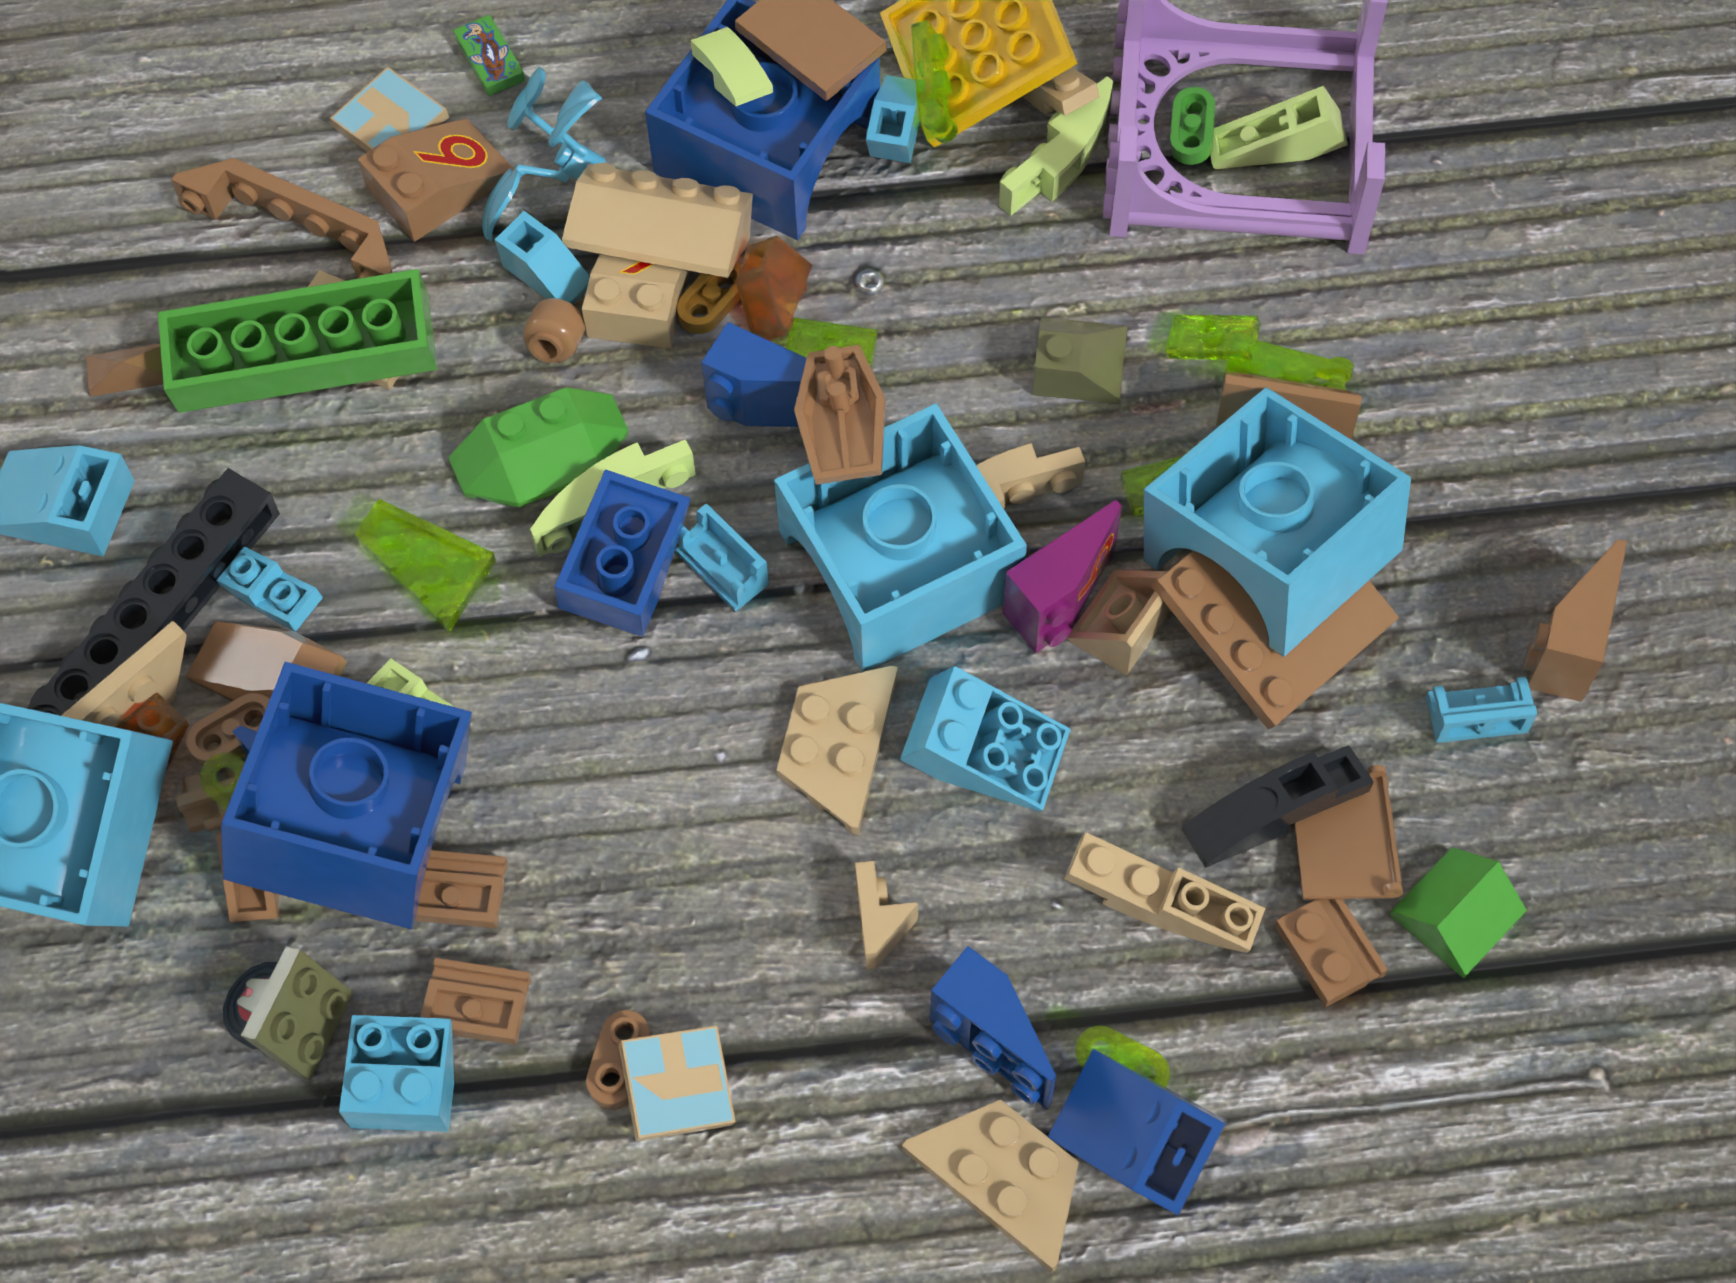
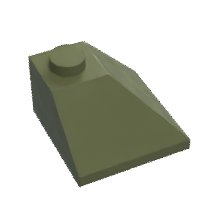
M1042 317L1035 361L1033 395L1119 404L1128 326Z

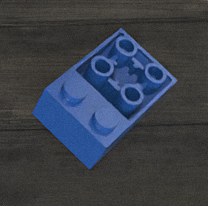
M967 946L931 990L930 1022L934 1024L932 1029L946 1043L955 1046L958 1042L973 1053L971 1059L986 1073L995 1075L998 1072L1012 1083L1010 1086L1011 1090L1021 1100L1029 1105H1034L1037 1102L1047 1110L1052 1103L1056 1074L1007 974Z
M1093 1048L1048 1138L1129 1189L1179 1215L1227 1120Z

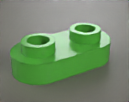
M1185 88L1175 96L1173 101L1170 149L1177 161L1187 165L1199 164L1205 161L1210 156L1213 148L1215 99L1204 88Z

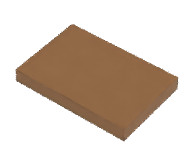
M759 0L735 20L736 30L825 101L829 100L886 52V41L833 0Z

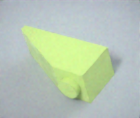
M1321 86L1214 128L1213 148L1210 155L1212 166L1215 169L1310 160L1348 144L1341 111L1325 87Z

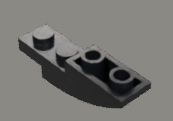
M1349 745L1321 757H1317L1313 751L1235 790L1183 825L1181 830L1206 868L1285 835L1289 826L1293 823L1370 792L1374 781Z

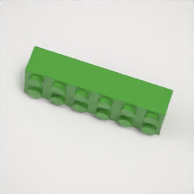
M419 269L158 312L164 391L179 413L438 370L429 294Z

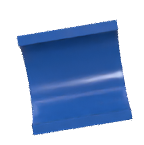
M727 0L701 36L726 27L730 28L748 47L765 71L773 86V93L739 106L733 105L715 89L713 73L692 55L691 49L645 111L653 171L664 178L675 180L690 178L702 185L713 187L733 186L739 189L740 192L753 194L751 219L798 241L806 229L808 206L816 180L833 146L851 123L868 130L874 99L880 89V58H877L829 100L825 101L736 30L735 20L757 2L752 0Z
M284 662L221 823L223 880L412 930L417 915L423 879L440 818L453 783H461L466 768L472 712Z

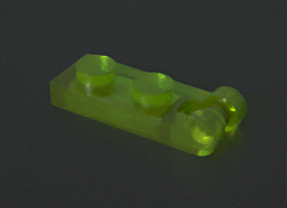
M924 20L911 24L918 118L930 130L938 142L948 143L956 137L958 132L957 124L949 117L947 95H950L952 92L950 78L945 71L944 59L948 58L949 55L948 46L943 34H938L929 22Z
M1236 335L1225 370L1347 390L1344 386L1352 378L1354 364L1343 357L1328 359ZM1319 377L1327 379L1328 382L1321 384L1314 382V379Z

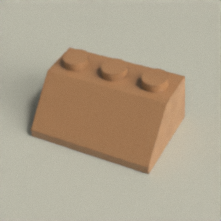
M1225 370L1216 425L1220 426L1267 387L1352 440L1362 400V395L1358 392Z

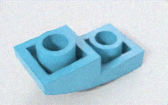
M243 547L216 580L220 586L244 603L295 632L323 598L316 587L283 572L276 561L246 547Z

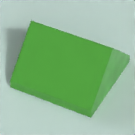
M1452 847L1391 910L1389 915L1462 978H1465L1525 914L1527 909L1499 861Z

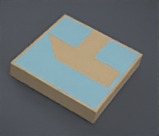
M387 67L331 116L330 121L333 128L368 152L392 136L441 125L449 118V115L444 106Z
M717 1025L620 1041L618 1045L636 1142L732 1126L736 1122Z

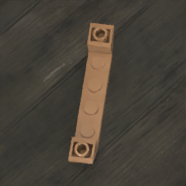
M236 158L179 172L171 179L180 205L192 214L199 215L202 213L217 220L235 196L246 205L252 206L256 204L269 210L280 220H292L299 223L316 236L324 237L326 235L341 242L347 249L355 252L351 262L357 279L393 273L378 221Z

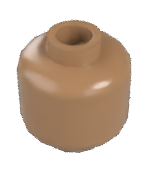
M556 298L542 300L533 308L524 326V343L532 355L540 361L548 363L566 361L576 352L584 335L585 323L583 315L577 307L565 300Z

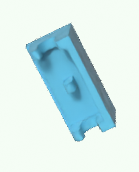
M706 503L697 510V523L693 529L689 531L684 525L682 526L678 539L679 547L675 549L676 554L736 612L769 585L767 562Z
M1517 677L1515 678L1516 682L1505 686L1445 692L1443 686H1434L1433 691H1428L1426 700L1436 743L1528 733L1537 716V710L1533 704L1527 678Z

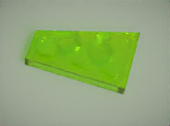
M381 499L377 500L355 533L358 542L449 633L496 562L494 552Z

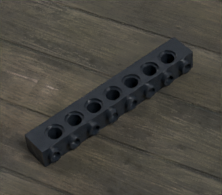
M227 468L219 479L212 481L206 488L204 497L191 512L182 516L175 532L164 545L157 547L151 553L144 569L134 580L124 585L119 593L118 600L105 615L99 616L93 622L89 634L76 650L70 651L63 658L60 669L50 681L35 691L26 709L61 716L81 699L72 700L76 693L87 690L86 695L172 621L184 631L220 588L216 580L243 547L252 549L280 515L271 492L230 468ZM230 519L227 523L216 526L220 521ZM202 552L197 558L188 560L191 555ZM174 586L169 592L159 594L164 588ZM146 620L140 627L130 629L136 622ZM116 655L111 662L101 664L107 657Z

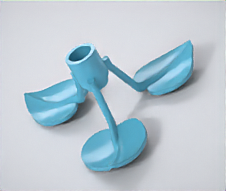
M538 67L526 87L518 95L508 118V128L512 131L516 130L526 115L527 118L550 135L548 145L551 147H555L558 143L562 145L554 160V163L559 165L560 168L559 171L518 165L514 170L509 168L503 174L488 196L482 214V230L485 238L493 243L492 232L494 226L514 195L520 178L523 175L531 174L555 178L567 183L570 177L578 180L588 164L606 162V158L578 143L566 133L589 108L602 100V97L593 90L588 82L580 81L570 93L558 114L557 123L554 128L537 116L532 106L544 87L546 73L543 68Z

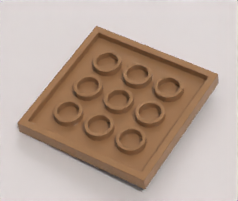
M1192 550L1151 584L1165 604L1268 730L1278 725L1399 619V616L1373 584L1368 581L1283 657L1269 647V635L1264 619L1250 595L1228 571L1207 556Z

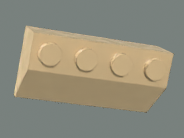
M608 163L588 164L576 181L562 242L567 248L728 278L750 239L753 194L740 192L739 189L733 186L713 187L698 184L697 181L690 178L675 180L659 177L655 173L646 170L632 172L616 169L615 166Z

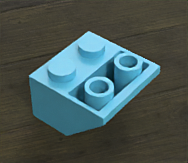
M352 1015L339 1108L340 1114L349 1127L449 1132L454 1089L451 1019Z

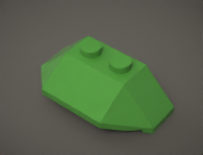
M566 387L483 419L453 451L448 459L465 497L473 499L478 497L490 502L520 508L561 492L590 467L617 452L629 431L612 394Z

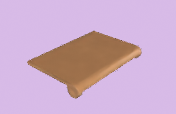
M1373 765L1367 769L1368 774L1374 781L1370 792L1294 823L1303 900L1396 898L1403 894L1387 774L1384 766Z

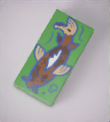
M490 14L453 29L456 42L488 97L525 81L522 68Z

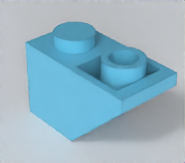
M890 75L885 76L874 99L866 136V143L871 157L911 163L927 82Z
M523 211L495 238L502 266L544 298L562 299L574 305L586 293L590 275L559 237L527 212Z

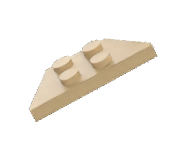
M172 621L61 716L138 732L148 723L158 720L175 700L186 633Z
M887 666L799 686L776 769L777 777L792 789L802 791L807 796L808 801L822 812L827 810L844 823L845 829L851 834L859 835L898 677V667Z
M1001 1099L909 1138L903 1143L902 1151L1048 1271L1053 1273L1056 1270L1079 1164L1075 1158Z

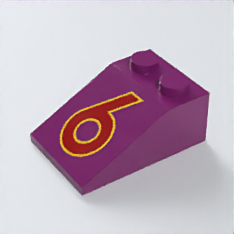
M1114 500L1006 572L1003 615L1035 653L1047 645L1050 647L1059 645L1070 635L1071 629L1116 549L1122 505L1117 500Z

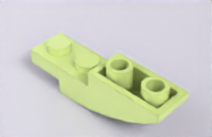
M1106 76L1097 84L1099 98L1066 116L1058 111L1054 113L1047 125V143H1041L1035 148L1029 159L1018 168L1015 166L1010 168L1003 175L999 184V207L1008 215L1012 216L1040 192L1053 202L1081 174L1095 153L1107 125L1113 87L1112 79Z
M686 439L644 456L638 442L596 463L575 478L557 494L530 528L538 556L541 557L548 553H560L573 544L605 469L663 489L666 487H678L684 484L690 477L695 476L693 453Z

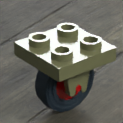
M285 947L278 962H263L253 966L235 981L228 991L223 1005V1022L230 1035L249 1048L261 1050L296 1077L311 1080L354 992L301 950Z

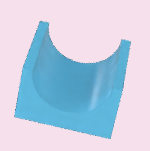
M1265 387L1144 489V562L1159 570L1178 552L1186 548L1199 552L1218 563L1250 595L1264 619L1269 635V647L1285 657L1403 550L1411 477Z
M937 403L884 427L882 475L816 485L810 464L808 463L774 479L779 533L787 545L799 541L818 567L842 615L851 640L854 659L862 672L872 670L1002 606L1004 602L1006 572L1026 559V543Z
M0 703V907L85 926L129 927L173 740Z

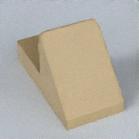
M874 861L855 863L866 970L876 969L918 919V903L916 902L888 905L885 876L876 877Z

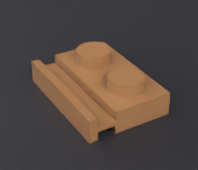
M431 850L415 921L497 929L505 886V872L508 868L506 857Z
M1315 899L1277 919L1275 922V929L1325 1007L1367 986L1369 982L1384 977L1388 971L1343 899Z
M435 958L433 963L434 970L432 978L429 979L420 1018L451 1019L452 1034L454 1036L517 1045L527 1003L526 996L532 981L530 972Z

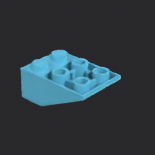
M80 445L9 451L0 470V535L104 557L135 481L122 455Z
M953 666L929 679L900 760L939 781L1040 812L1044 809L1071 729L966 671Z

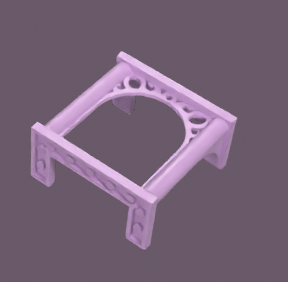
M1119 0L1117 22L1125 24H1116L1114 49H1122V57L1114 56L1112 80L1113 82H1120V90H1112L1110 115L1118 116L1117 124H1109L1107 149H1110L1106 164V190L1103 204V219H1111L1110 236L1126 237L1128 225L1347 240V253L1365 254L1385 181V143L1373 142L1374 56L1388 0H1363L1356 32L1221 23L1190 15L1178 9L1167 0ZM1183 58H1188V59H1189V60H1188L1186 63H1184V64H1181V63H1178V62H1177V60H1180V59H1183ZM1150 59L1161 61L1167 66L1170 73L1166 76L1154 75L1146 69L1144 63ZM1220 64H1249L1351 71L1348 203L1223 194L1192 183L1168 163L1158 146L1154 131V116L1161 99L1176 82L1186 75L1205 67ZM1145 83L1153 86L1155 90L1150 94H1146ZM1144 119L1147 120L1148 123L1140 124L1138 121ZM1142 150L1150 154L1149 159L1139 161ZM1158 170L1164 177L1155 185L1144 172ZM1170 186H1176L1181 190V193L1170 190V194L1166 192Z

